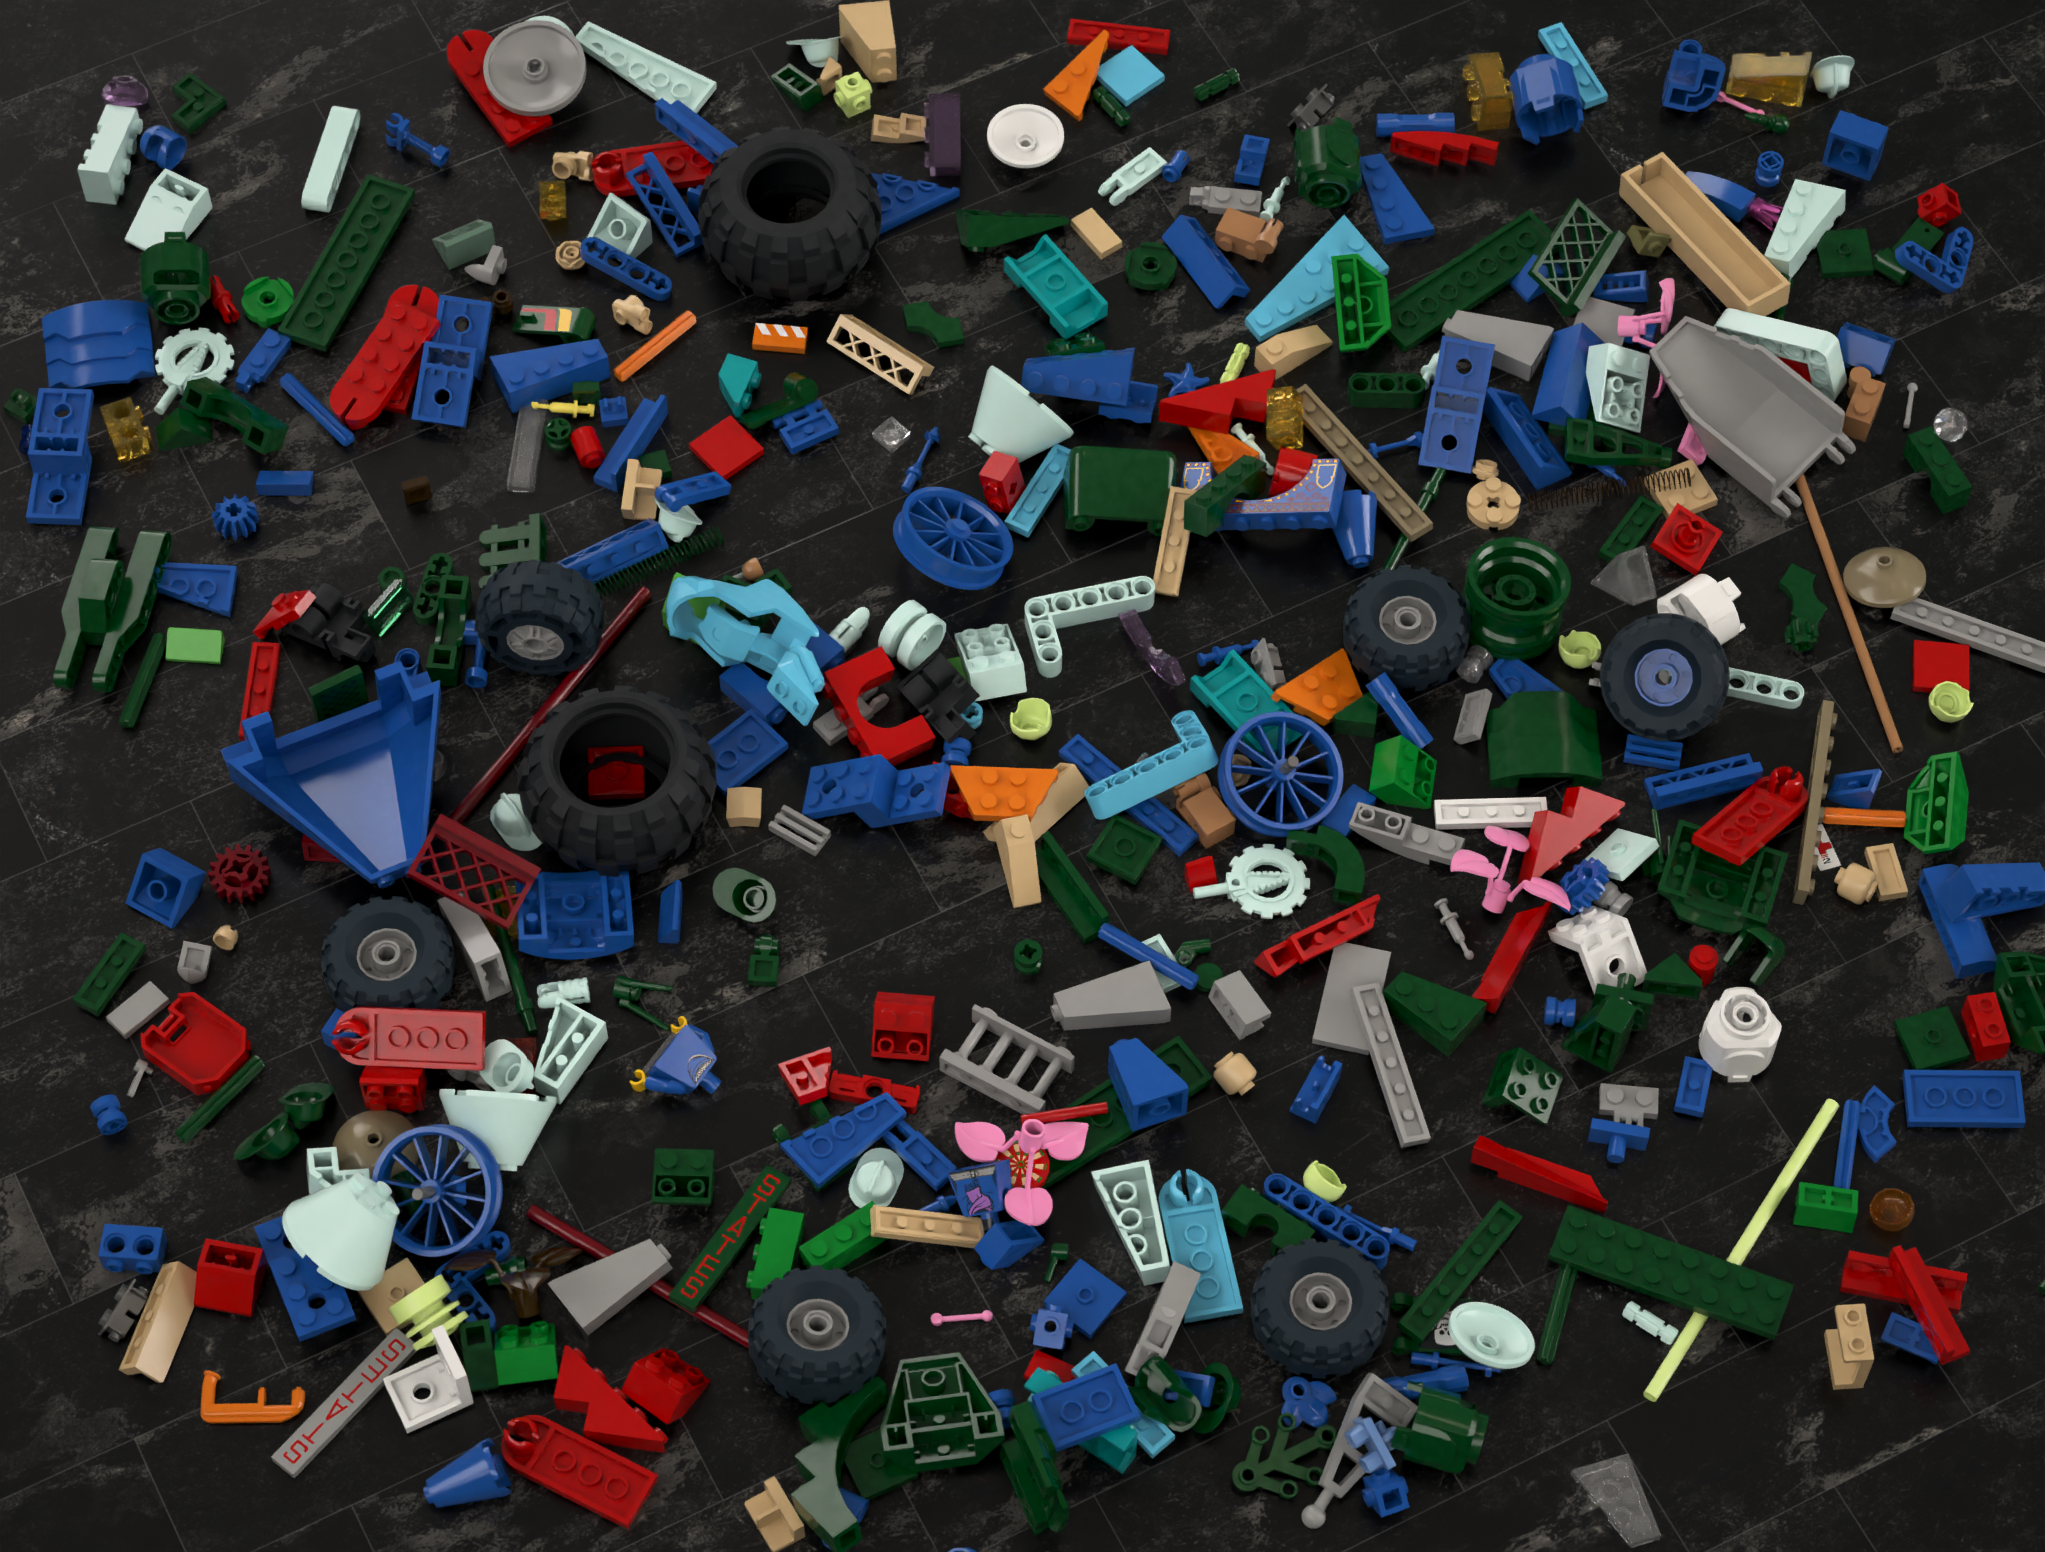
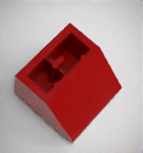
M877 992L874 1002L871 1057L929 1061L935 996Z
M365 1066L360 1076L359 1084L366 1109L373 1111H386L390 1109L406 1113L424 1110L427 1087L425 1068Z
M206 1238L197 1265L194 1306L252 1317L268 1265L264 1250L262 1248Z
M662 1348L634 1363L621 1391L668 1425L683 1417L708 1387L711 1380L705 1377L700 1369L690 1366L681 1360L676 1352Z

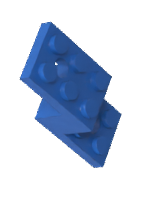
M440 295L436 319L439 320L441 326L434 334L432 342H424L412 413L413 421L466 428L473 381L481 382L494 305L492 302ZM462 318L468 319V329L464 332H458L456 330L457 321ZM441 391H448L450 395L449 401L443 405L438 404L436 401L437 394Z
M1442 336L1418 465L1432 468L1441 467L1444 470L1471 474L1495 344ZM1462 359H1466L1472 364L1471 371L1467 374H1460L1456 369L1457 363ZM1448 435L1454 436L1457 440V446L1450 451L1445 450L1441 445L1442 439Z
M39 388L28 449L33 478L26 513L27 523L82 525L92 464V455L87 437L94 400L93 390ZM60 411H69V414L65 417L56 416ZM56 495L64 496L60 502L51 501Z
M881 754L814 766L810 770L802 815L812 820L854 812L871 828L942 816L951 767L943 762L898 771Z
M282 1216L254 1227L299 1342L356 1320L344 1287L318 1273L316 1270L319 1266L307 1255L302 1258L294 1248L289 1249L284 1246L288 1238L283 1228ZM319 1297L325 1300L324 1306L319 1309H313L309 1306L314 1298Z

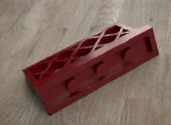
M440 813L406 876L508 930L541 868ZM434 836L446 843L448 851L434 854L431 846ZM427 850L429 856L423 857ZM464 852L470 855L473 865L459 868L455 854ZM450 856L454 870L440 873L436 859ZM431 861L435 874L424 876L415 870L419 863ZM487 866L494 868L498 879L484 882L480 868ZM475 870L479 883L465 887L461 873ZM456 875L460 888L455 890L446 888L442 878ZM516 880L525 886L521 893L510 896L505 882ZM500 883L504 897L490 900L486 887ZM481 888L485 902L475 904L470 901L467 892ZM517 899L515 905L513 906L512 900ZM506 902L510 912L508 918L505 920L495 915L492 905Z

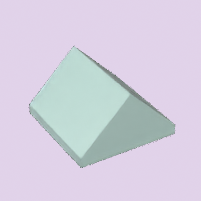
M609 193L588 237L599 238L636 258L653 243L651 221L615 194Z

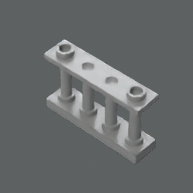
M974 1005L972 1008V1022L976 1025L958 1052L953 1053L947 1049L943 1051L939 1057L940 1071L1023 1115L1045 1111L1043 1095L1060 1069L1069 1073L1073 1072L1075 1056L1066 1048L1056 1047L998 1017L993 1010ZM987 1029L1000 1036V1039L983 1065H976L968 1061L967 1058ZM1012 1042L1025 1049V1052L1008 1078H1001L993 1074L992 1070ZM1035 1056L1050 1062V1065L1033 1091L1027 1092L1018 1087L1017 1083Z

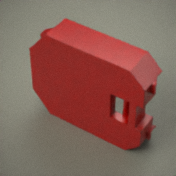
M195 992L177 994L178 998L168 1007L170 1015L157 1028L152 1024L144 1034L141 1033V1047L144 1056L197 1096L213 1093L249 1059L251 1042L243 1026ZM182 1025L187 1028L174 1042L169 1040Z

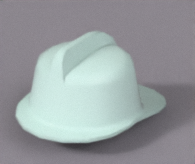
M843 36L830 39L793 40L786 42V44L801 45L804 55L811 65L824 67L829 57H832L836 62L838 61V39Z
M1838 55L1817 62L1810 73L1817 91L1827 93L1831 99L1837 94V91L1848 88L1854 59L1850 56Z
M654 497L656 504L660 508L658 523L661 529L674 542L679 543L684 537H689L697 525H702L703 522L688 505L682 506L677 512H671L666 507L665 502L662 503Z
M502 793L501 799L498 800L491 810L490 820L505 843L512 849L517 851L537 849L542 842L532 831L531 824L523 813L520 795L516 793L508 795Z
M501 1039L490 1043L485 1048V1069L479 1072L483 1080L496 1092L522 1093L527 1088L533 1089L535 1087L532 1084L534 1067L525 1054L513 1043Z
M874 1148L863 1154L850 1179L848 1188L850 1198L856 1206L862 1208L871 1201L877 1206L887 1207L890 1204L904 1173L903 1162L899 1156L885 1148Z

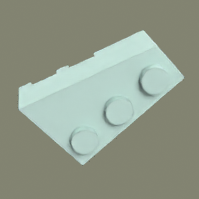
M557 996L556 1007L552 1020H550L548 1025V1033L545 1043L542 1045L533 1077L538 1093L544 1096L557 1097V1103L561 1104L607 1041L608 1034L606 1022Z

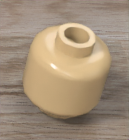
M1851 863L1847 869L1841 867L1834 880L1838 884V895L1858 905L1864 901L1869 902L1879 884L1875 880L1876 875L1873 871L1857 863Z
M1231 1051L1214 1065L1216 1070L1213 1076L1229 1095L1239 1092L1242 1096L1255 1085L1252 1079L1256 1076L1257 1071L1242 1053L1234 1055Z

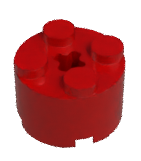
M1281 446L1268 498L1287 492L1303 480L1309 472L1313 460L1317 459L1318 455Z

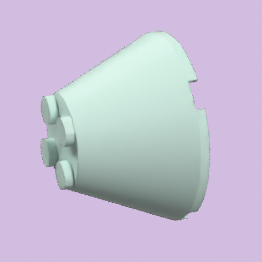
M990 366L987 369L974 424L968 437L979 446L984 444L981 449L989 456H991L993 451L1016 457L1020 463L1070 438L1074 431L1045 404H1039L1028 395L1029 391L994 366Z
M440 1089L439 1096L450 1125L466 1129L480 1138L492 1152L501 1171H517V1166L523 1165L557 1104V1097L552 1096L541 1097V1101H539V1096L533 1094L457 1090V1095H455V1089ZM456 1141L459 1151L461 1152L464 1146ZM469 1153L463 1162H468V1168L480 1169L476 1159Z
M355 1173L349 1179L292 1202L283 1212L282 1223L286 1236L294 1249L302 1258L307 1255L319 1266L316 1270L318 1273L340 1286L352 1290L367 1291L371 1290L383 1278L396 1219L400 1210L390 1196L392 1190L386 1183L382 1181L376 1183L360 1173Z

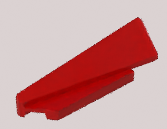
M1379 894L1289 936L1287 940L1263 951L1254 960V963L1276 978L1297 962L1301 965L1369 932L1374 925V914L1376 906L1380 901Z
M1547 901L1543 906L1516 913L1481 979L1480 986L1471 996L1486 1002L1487 1011L1496 1014L1504 996H1507L1551 912L1553 902Z
M1481 1135L1476 1141L1472 1151L1471 1163L1498 1171L1497 1177L1605 1213L1608 1201L1602 1197L1590 1175L1508 1147L1506 1148Z

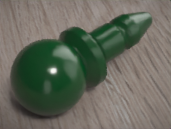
M1755 112L1744 114V117L1750 122L1764 125L1765 130H1772L1777 134L1785 133L1790 126V121L1784 114L1774 115L1771 112L1767 115Z

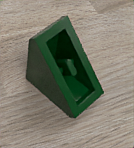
M180 407L175 409L156 426L160 451L213 442L209 418L200 417Z
M1370 691L1333 715L1332 731L1335 734L1374 738L1378 702Z
M1674 953L1645 974L1641 992L1699 999L1702 980Z

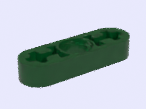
M437 553L430 557L413 605L414 618L421 625H431L438 619L439 592L430 594L426 591L427 587L433 584L440 586L442 575H453L452 559L445 553ZM441 564H445V566L441 568L440 577L437 576L438 573L436 567H440ZM427 602H429L430 611L423 615L421 612L426 610Z

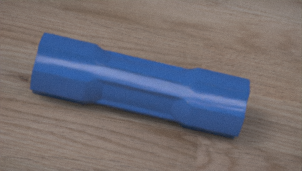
M1454 113L1423 115L1377 114L1376 135L1377 137H1392L1393 132L1408 131L1454 133Z
M1385 672L1366 685L1367 689L1383 707L1404 738L1420 749L1434 740L1398 693L1397 688Z
M1463 1363L1440 1367L1435 1371L1405 1377L1395 1376L1382 1379L1409 1400L1419 1398L1420 1393L1406 1389L1408 1380L1423 1382L1425 1385L1453 1393L1466 1391L1469 1386L1468 1376Z

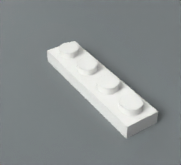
M1546 797L1434 800L1436 830L1482 829L1490 825L1501 828L1531 827L1534 813L1547 810Z

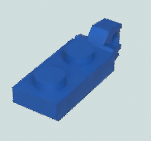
M268 328L240 365L239 375L235 380L237 390L247 393L255 382H264L291 347V338L278 334V332Z

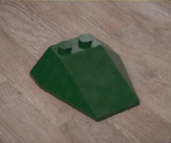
M2024 951L1999 953L1996 956L1993 992L1996 994L2004 1022L2013 1043L2032 1052L2045 1054V957Z
M960 1352L900 1360L880 1429L884 1456L915 1472L977 1464L1005 1440L1001 1413Z

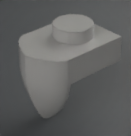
M492 245L484 265L472 264L466 266L464 270L482 283L495 285L499 275L505 272L507 266L503 247Z
M183 941L177 968L180 977L189 984L203 981L207 976L213 947Z

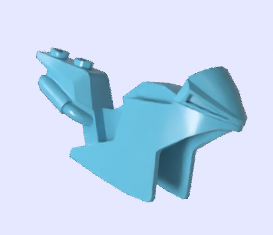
M683 576L674 580L666 602V617L670 636L684 640L692 638L722 667L748 662L772 674L767 684L768 691L803 726L808 725L819 705L814 693L822 691L825 681L812 651L805 647L811 636L819 637V630L799 604L783 588L769 579H764L747 587L697 576ZM695 597H716L733 606L749 618L775 613L781 619L773 634L759 633L760 628L758 626H751L745 619L738 621L716 603L708 606L706 610L707 615L704 619L697 618L693 613L694 609L687 600Z

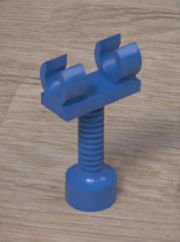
M391 113V119L398 122V124H392L386 120V127L397 138L393 139L386 134V143L389 146L397 147L396 149L399 151L408 143L430 155L431 163L441 168L450 155V149L442 145L434 147L415 135L410 134V120H403L400 114Z
M467 619L463 634L465 645L477 646L473 667L466 671L465 683L472 688H483L486 686L488 673L484 670L486 650L481 645L480 638L477 635L478 628L475 627V620Z

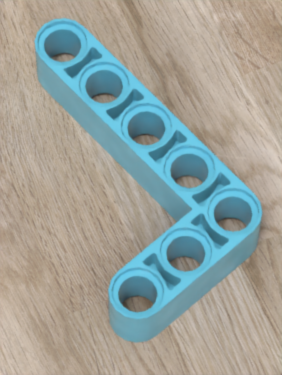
M1193 711L1180 712L1171 720L1180 743L1089 786L1085 790V797L1096 819L1109 818L1210 770L1218 764L1219 759L1212 742Z

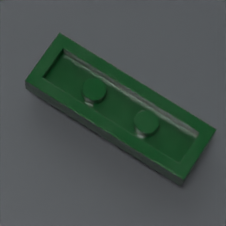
M1640 495L1599 550L1598 557L1622 569L1661 517L1664 508Z
M120 933L74 996V1004L99 1016L146 951L145 944Z

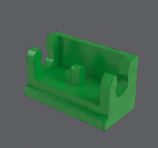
M1800 1182L1795 1200L1796 1210L1793 1225L1852 1233L1858 1212V1190Z

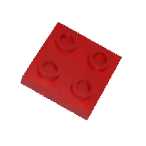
M1677 503L1650 547L1696 576L1723 531Z

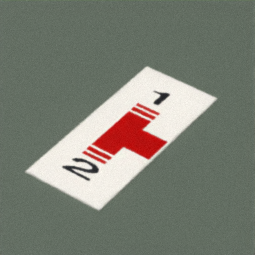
M1819 824L1817 830L1822 831L1819 847H1815L1814 854L1818 855L1817 865L1820 871L1841 866L1823 824Z

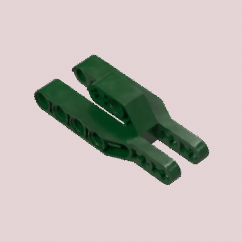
M89 527L61 609L66 637L54 670L53 680L56 688L72 689L74 687L89 644L102 646L92 677L94 691L110 693L113 690L125 652L146 630L158 592L156 579H158V583H161L165 568H161V565H165V562L168 561L172 548V537L169 532L140 531L112 614L124 576L123 562L116 560V550L119 542L118 531L120 530L119 528ZM156 567L159 568V573H156Z

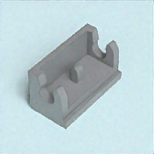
M1240 970L1214 981L1208 998L1239 1040L1264 1027L1261 1021L1268 1019L1271 1012Z

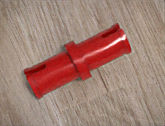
M213 276L215 284L210 277L211 302L213 306L220 311L224 322L231 323L228 316H230L233 323L236 322L240 314L232 302L231 293L225 290L218 276Z

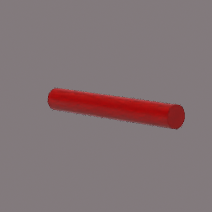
M1107 1102L1024 1114L1020 1115L1021 1125L1028 1119H1036L1042 1123L1106 1114L1108 1113Z

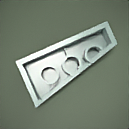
M106 104L97 124L98 134L93 133L91 138V150L86 149L83 155L86 160L85 164H79L77 169L86 201L116 205L119 195L123 194L125 174H129L131 167L130 157L131 154L136 152L137 134H141L143 128V121L139 119L137 108Z
M1795 179L1764 254V257L1780 273H1785L1791 278L1806 261L1809 252L1817 247V243L1823 234L1832 228L1834 220L1845 211L1846 190Z
M1149 1160L1092 1171L1094 1185L1144 1286L1164 1282L1171 1266Z

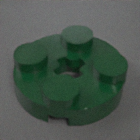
M1145 242L1139 244V248L1134 251L1131 249L1125 258L1124 270L1128 283L1132 287H1138L1143 290H1166L1176 275V257L1174 254L1172 256L1168 252V248L1160 243ZM1149 263H1153L1155 269H1147L1145 267Z

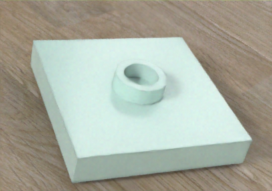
M1618 828L1585 859L1588 861L1593 857L1595 860H1600L1607 867V870L1610 871L1607 877L1624 881L1658 849L1659 844L1655 838Z

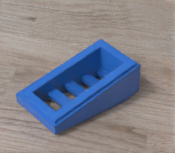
M1644 270L1603 274L1593 290V297L1601 300L1648 302L1649 280L1647 272ZM1603 284H1608L1607 290H1603Z

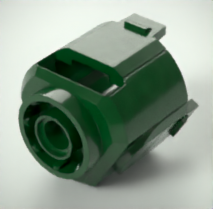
M1335 117L1333 125L1312 127L1302 133L1301 129H1296L1292 149H1294L1295 182L1298 183V195L1319 208H1335L1343 205L1348 201L1350 195H1354L1359 191L1362 184L1360 141L1353 134L1352 123Z
M165 232L164 242L150 246L140 257L141 297L154 310V315L158 320L172 325L189 323L198 317L200 308L211 298L209 256L198 245L187 242L185 232Z
M1408 1380L1406 1389L1420 1393L1417 1401L1418 1408L1407 1427H1396L1391 1447L1404 1452L1403 1460L1452 1474H1458L1463 1471L1465 1463L1476 1466L1489 1415L1480 1413L1476 1404L1461 1400L1460 1394L1425 1385L1423 1382Z

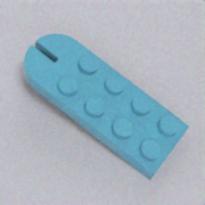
M1186 1169L1185 1182L1190 1201H1187L1186 1195H1183L1181 1172L1177 1171L1161 1188L1158 1206L1171 1265L1175 1261L1201 1273L1183 1316L1184 1322L1188 1323L1243 1313L1242 1300L1216 1190L1207 1179L1190 1169Z

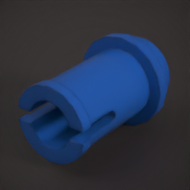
M1176 151L1169 164L1164 165L1162 175L1166 181L1175 182L1181 178V172L1190 162L1189 155L1183 160L1187 155L1185 151Z

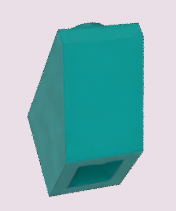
M728 353L719 372V385L735 417H739L744 409L750 407L752 401L751 393L754 388L757 389L759 387L761 373H758L757 361Z

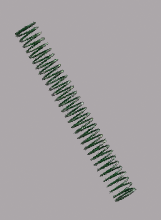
M715 526V528L712 527L711 531L707 530L706 533L702 532V535L698 534L702 537L703 543L708 551L709 547L707 542L703 538V533L706 534L712 549H714V546L711 539L708 536V531L712 534V538L714 540L715 545L717 547L719 546L712 532V529L715 530L720 543L724 545V538L717 526ZM698 535L697 537L693 536V539H689L692 540L697 554L700 555L699 549L694 542V537L698 540L700 549L703 553L705 552L701 542L699 541ZM688 539V542H687V543H688V545H689L690 551H691L693 557H695V553H694V551H693L691 545L689 544V539ZM684 540L683 543L679 542V546L675 544L674 548L670 546L669 550L665 549V552L661 550L660 554L656 553L655 556L651 555L650 560L652 562V566L656 574H658V570L654 562L652 561V556L656 559L658 567L661 572H663V569L657 559V554L661 557V561L665 569H668L664 559L662 558L661 552L665 554L669 566L672 568V564L668 556L666 555V550H668L671 555L672 561L676 566V560L671 553L672 548L675 551L679 563L681 564V559L675 549V546L679 548L683 560L686 562L685 555L680 548V543L684 546L687 557L691 559L690 554L684 544L686 540ZM646 558V560H644V561H645L646 564H647V567H648V569H649L650 574L653 576L652 569H651V567L649 566L648 561H647V558ZM642 559L641 562L637 561V565L633 563L631 567L637 582H639V578L633 568V565L637 567L640 577L642 578V580H644L643 574L638 567V562L642 565L646 577L649 578L648 573L645 567L643 566L644 559ZM628 565V567L625 569L627 570L632 583L635 584L634 579L629 572L630 565ZM624 568L623 571L619 569L618 573L614 571L613 575L609 574L608 580L610 581L614 593H616V590L613 583L610 580V575L614 578L616 586L619 591H621V588L615 578V573L619 576L623 588H626L622 578L620 577L619 571L623 573L627 585L630 587V583L626 575L624 574ZM604 576V579L600 578L599 581L595 580V584L593 583V585L596 587V591L600 594L596 586L597 581L600 584L604 596L607 597L606 592L601 585V579L604 581L607 591L610 595L611 591L605 580V577L607 576Z

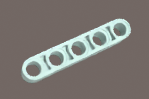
M338 106L331 108L302 193L301 204L303 209L330 212L359 128V110Z

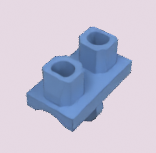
M1362 1416L1354 1419L1353 1423L1355 1426L1348 1430L1344 1436L1352 1448L1356 1449L1363 1444L1366 1445L1369 1452L1358 1458L1362 1470L1365 1473H1372L1381 1468L1389 1470L1396 1466L1389 1452L1395 1449L1391 1447L1396 1427L1386 1429L1382 1420L1374 1424L1371 1417L1363 1419Z

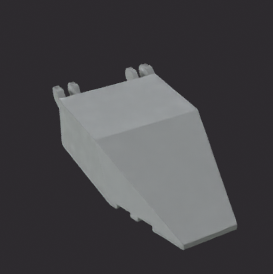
M1685 316L1649 351L1708 457L1767 504L1774 513L1784 518H1788L1791 515V511L1778 498L1783 495L1786 501L1794 507H1799L1802 501L1789 487L1819 457L1826 452L1831 460L1840 465L1845 461V458L1832 446L1835 442L1849 454L1856 450L1853 442L1842 431L1845 412L1764 346L1759 344L1754 346L1742 341L1741 337L1733 334L1732 336L1717 331V328Z

